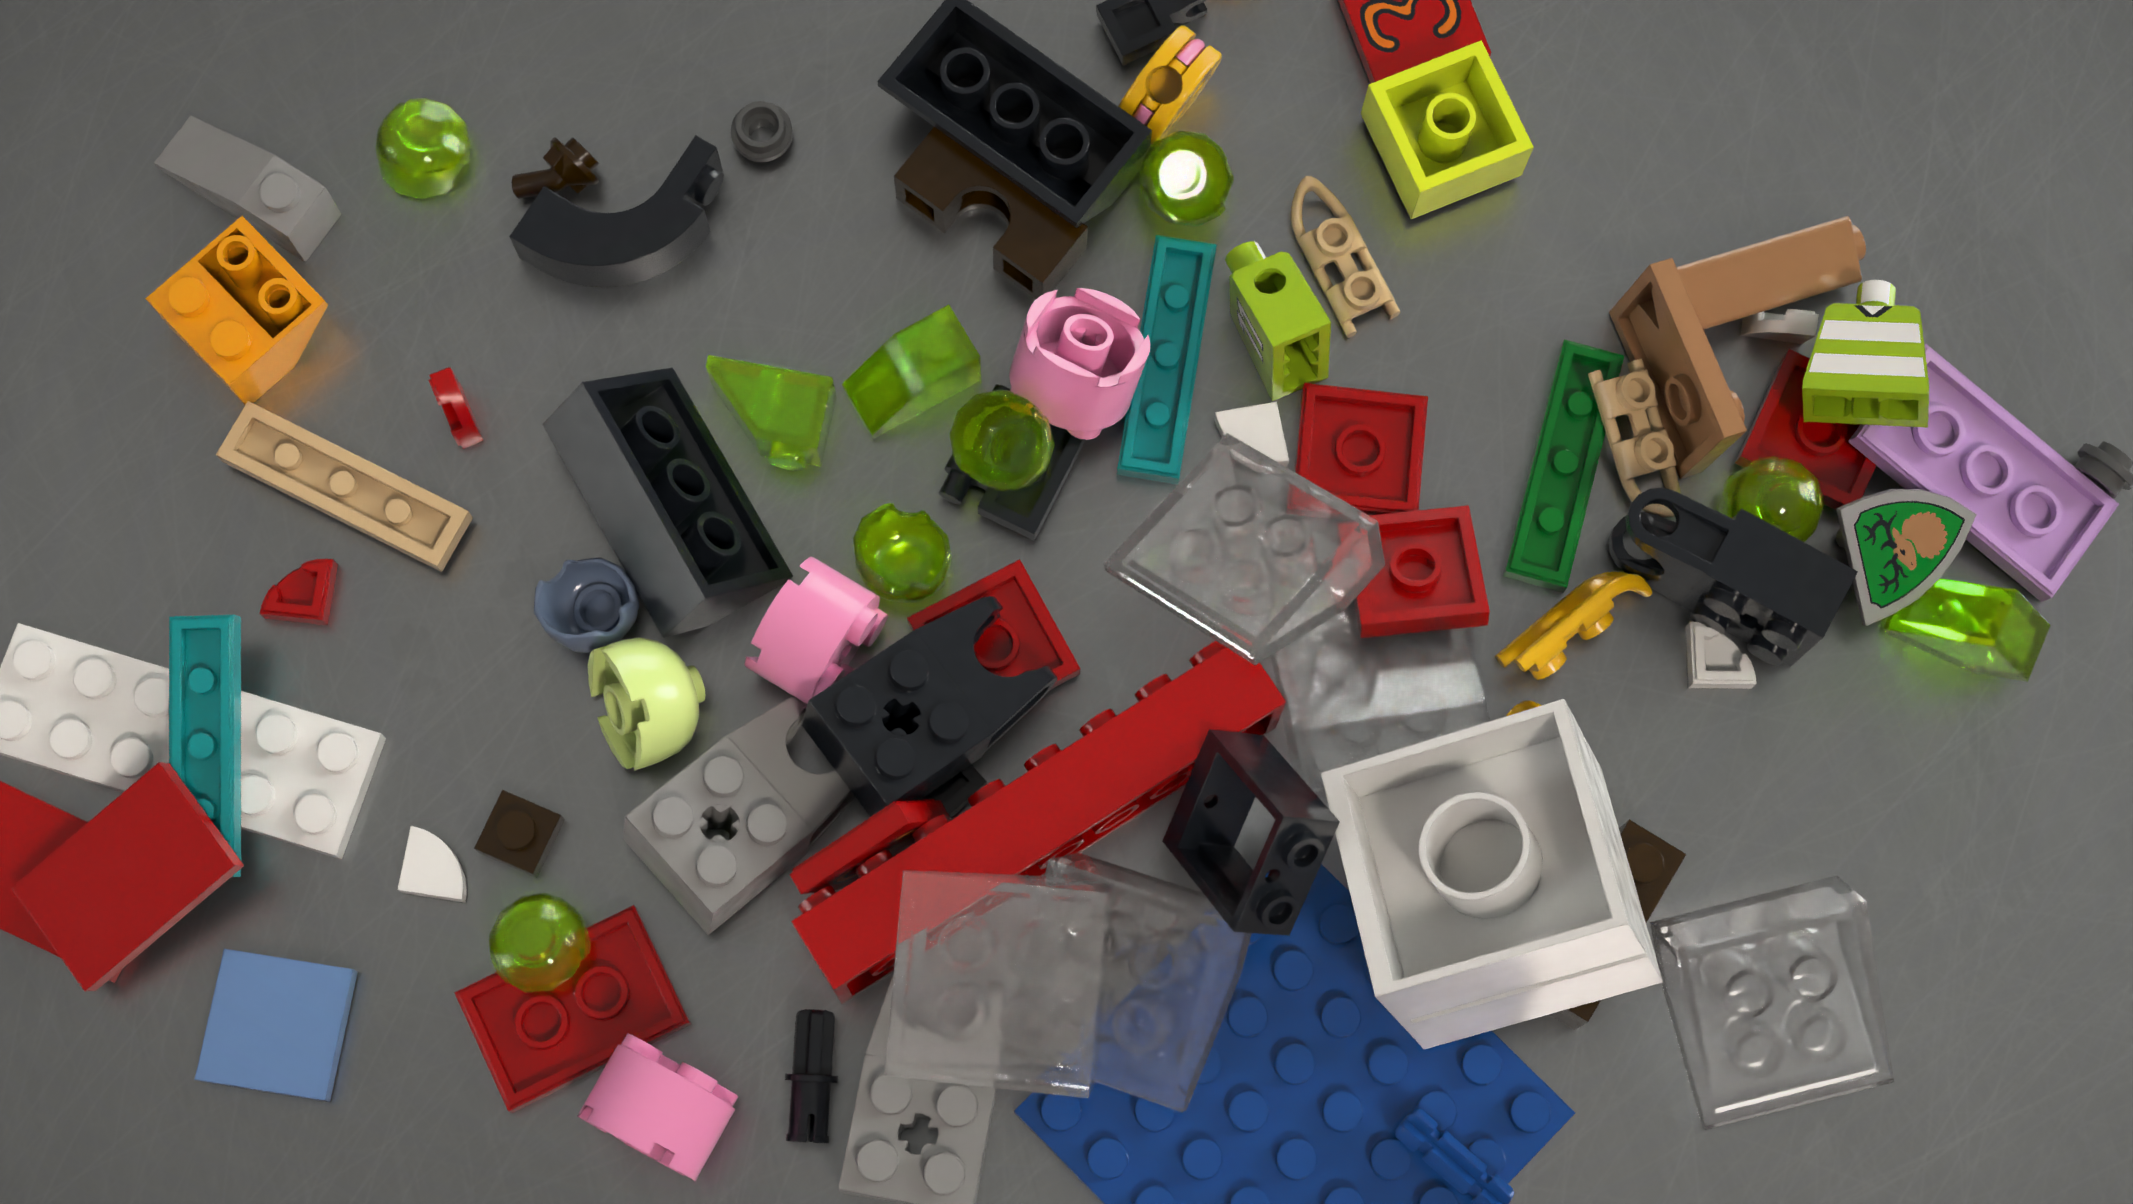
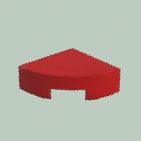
M451 367L430 374L431 379L428 381L438 405H441L451 428L450 431L457 445H461L465 449L484 441L463 388Z
M315 559L301 564L300 568L286 575L277 585H273L268 590L259 614L265 619L328 626L338 564L334 559Z

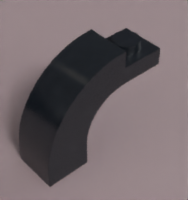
M695 135L658 191L639 206L622 212L600 213L590 211L543 187L509 236L519 258L554 278L590 287L631 285L649 280L668 271L686 259L711 232L705 210L699 205H709L723 183L724 174L722 173L723 169L717 147Z

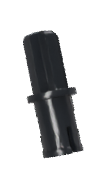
M804 1009L796 1014L792 1074L785 1073V1080L792 1081L788 1134H786V1141L807 1142L808 1116L810 1115L808 1142L829 1143L828 1125L831 1083H838V1076H832L835 1016L833 1012Z

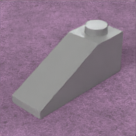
M191 115L154 162L158 169L236 219L243 216L261 235L305 263L342 215L326 187L278 156Z

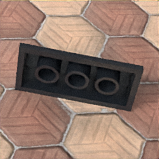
M945 0L877 81L878 87L1076 228L1110 207L1149 160L1152 136L1150 128L968 0Z
M673 367L582 382L542 424L663 638L707 627L780 587L793 577Z

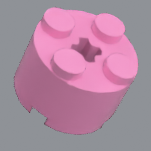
M1077 288L1074 296L1056 297L1058 290L1047 292L1037 298L1029 308L1010 367V400L1018 409L1031 412L1039 419L1053 426L1067 429L1076 438L1086 440L1097 438L1102 429L1114 425L1127 413L1150 352L1149 336L1147 335L1144 339L1138 329L1141 319L1128 305L1111 295L1085 288Z
M814 557L807 558L799 566L809 572L800 585L788 579L764 615L751 644L761 649L759 657H746L745 660L746 668L808 704L810 699L855 670L849 666V663L860 645L864 644L870 647L881 633L888 618L887 613L878 609L880 603L878 595Z
M627 1033L622 1044H618L577 1117L605 1133L612 1134L615 1138L624 1142V1144L679 1174L696 1181L735 1111L733 1105L738 1095L717 1084V1080L684 1062L681 1065L662 1055L663 1052Z

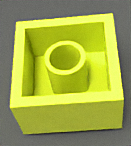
M1482 40L1368 85L1361 116L1410 219L1522 176L1534 146Z

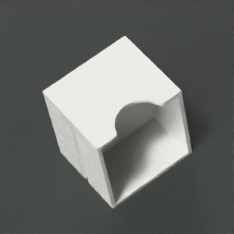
M1565 699L1321 773L1329 809L1340 821L1335 834L1375 997L1424 1050L1663 982L1602 769Z

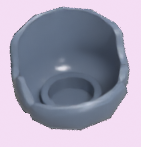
M601 557L578 560V562L566 560L561 571L550 581L541 580L535 588L534 614L553 640L578 653H590L594 649L620 641L636 622L637 612L640 607L638 593L624 569Z

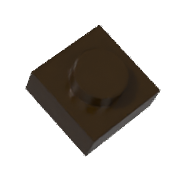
M502 790L474 849L478 853L537 878L565 819L558 813Z

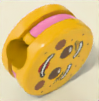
M1185 25L1175 29L1139 73L1118 107L1152 130L1151 145L1153 146L1158 145L1177 124L1205 87L1222 59V54L1214 47L1209 45L1206 48L1202 40L1194 39L1196 34Z

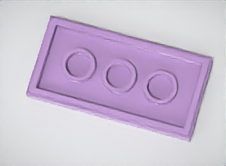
M1925 344L1929 378L1928 428L1860 424L1848 442L1904 489H1922L1950 497L1977 514L1966 540L2040 602L2049 600L2055 595L2116 510L2119 503Z

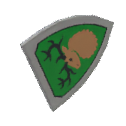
M1889 489L1864 496L1836 508L1840 522V529L1836 535L1837 544L1841 548L1846 549L1849 567L1858 571L1853 580L1862 625L1868 626L1893 615L1918 600L1943 576L1962 549L1977 514L1950 497L1922 489Z

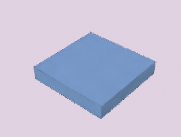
M224 949L194 1080L330 1102L358 972L349 968Z

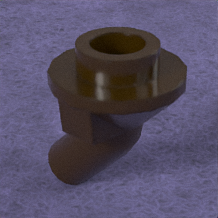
M554 137L550 141L549 151L543 157L550 166V169L515 174L512 177V190L518 199L538 196L543 187L556 193L570 186L579 194L587 186H595L599 182L598 178L591 172L599 163L573 137L565 145Z

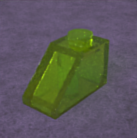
M948 304L893 334L842 383V386L871 437L874 439L981 381L980 355Z
M708 355L706 369L712 387L760 456L768 457L767 461L771 465L787 470H804L805 464L822 467L836 401L833 377Z
M1939 579L1918 600L1888 616L1883 630L1892 637L1969 672L2028 682L2051 625L2017 589Z

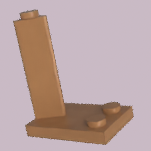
M1849 216L1676 267L1673 258L1650 264L1610 310L1609 314L1629 361L1642 358L1645 370L1648 369L1649 376L1655 385V395L1658 402L1657 409L1663 429H1666L1668 438L1674 447V457L1677 464L1675 468L1680 479L1702 473L1747 431L1744 424L1743 405L1737 394L1729 389L1704 329L1861 282L1862 276L1859 261L1865 256L1866 244L1862 232L1857 226L1852 224Z

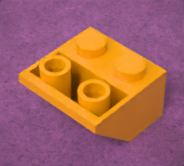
M243 216L239 217L145 298L166 324L244 405H246L247 401L255 403L295 368L328 306L326 301Z

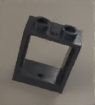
M1209 729L1162 842L1233 932L1290 936L1340 821L1264 735ZM1214 794L1212 800H1210L1207 803H1204V800L1209 795ZM1256 797L1273 816L1275 822L1253 870L1234 846Z

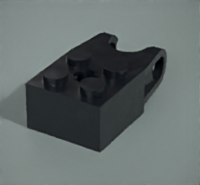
M1652 488L1639 494L1629 506L1627 515L1613 528L1609 539L1610 554L1615 564L1625 573L1640 575L1652 589L1679 604L1682 608L1692 612L1690 618L1694 622H1699L1721 634L1728 632L1748 643L1747 649L1751 654L1773 665L1785 663L1791 667L1823 639L1858 571L1742 508L1732 519L1685 495L1666 488ZM1650 504H1661L1673 512L1676 522L1665 519L1657 514L1641 511ZM1627 531L1632 541L1642 551L1652 556V558L1640 560L1629 555L1623 544L1625 532Z
M994 596L978 599L913 630L808 701L802 727L870 817L892 802L921 800L979 760L996 741L1048 693L1057 681V676L1049 666L1026 671L1013 677H1002L989 672L979 663L974 652V644L978 642L984 631L1000 617L999 612L1003 609ZM898 723L904 726L908 733L906 734L901 728L890 732L886 728V724Z

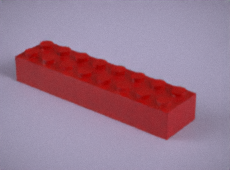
M1240 637L1228 646L1225 645L1222 639L1210 643L1190 658L1189 662L1193 668L1171 681L1167 674H1163L1153 679L1134 694L1138 702L1122 713L1116 715L1112 708L1099 713L1079 729L1083 737L1065 749L1061 750L1056 743L1042 749L1024 763V767L1028 771L1027 773L1006 786L1001 779L988 783L968 798V802L972 807L950 821L945 814L931 819L911 835L916 843L895 856H892L889 850H884L874 855L855 870L859 879L838 892L834 890L832 885L827 886L800 903L798 908L802 915L791 922L841 1004L849 1001L894 972L898 963L907 964L1186 786L1209 729L1266 735L1274 730L1286 701L1244 638Z

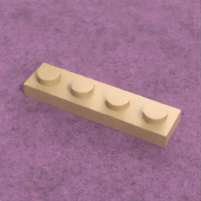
M247 401L216 453V456L223 463L440 572L444 570L473 519L468 510L250 401Z

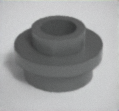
M757 101L746 105L735 115L731 125V137L736 150L743 157L755 162H769L779 158L787 151L792 141L793 129L789 116L781 107L773 103ZM760 127H767L773 131L772 137L766 141H756L751 136Z
M2104 441L2098 448L2091 444H2083L2077 452L2080 459L2074 466L2111 498H2115L2122 489L2130 490L2132 488L2133 474L2129 470L2133 466V461L2124 452Z

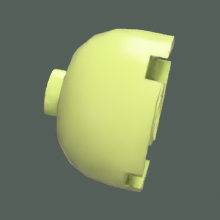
M646 638L620 640L590 652L588 682L591 697L603 694L608 716L603 715L597 717L612 753L624 768L630 769L634 767L635 771L655 765L679 753L692 740L699 720V703L704 702L706 696L702 677L695 666H686L677 652L659 641Z

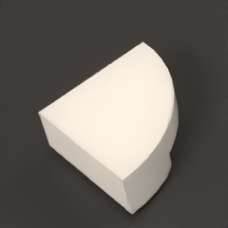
M1787 309L1786 315L1763 311L1743 318L1741 336L1803 344L1816 336L1819 314H1815V311Z
M1277 401L1215 412L1214 420L1218 432L1229 446L1231 445L1241 455L1256 461V464L1271 468L1288 467L1289 457Z
M1690 621L1685 626L1688 688L1752 689L1757 684L1751 660L1746 653L1743 654L1731 639L1699 622Z
M410 826L397 890L405 894L466 903V877L454 852L436 835L424 829Z

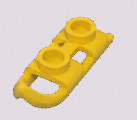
M1614 571L1597 574L1578 585L1495 655V658L1504 668L1514 661L1523 672L1529 670L1536 680L1544 679L1564 665L1567 657L1563 650L1567 647L1566 642L1578 633L1581 639L1588 640L1599 635L1612 624L1614 617L1609 611L1614 608L1612 601L1614 597L1626 591H1633L1644 597H1650L1652 589L1645 579L1638 574Z

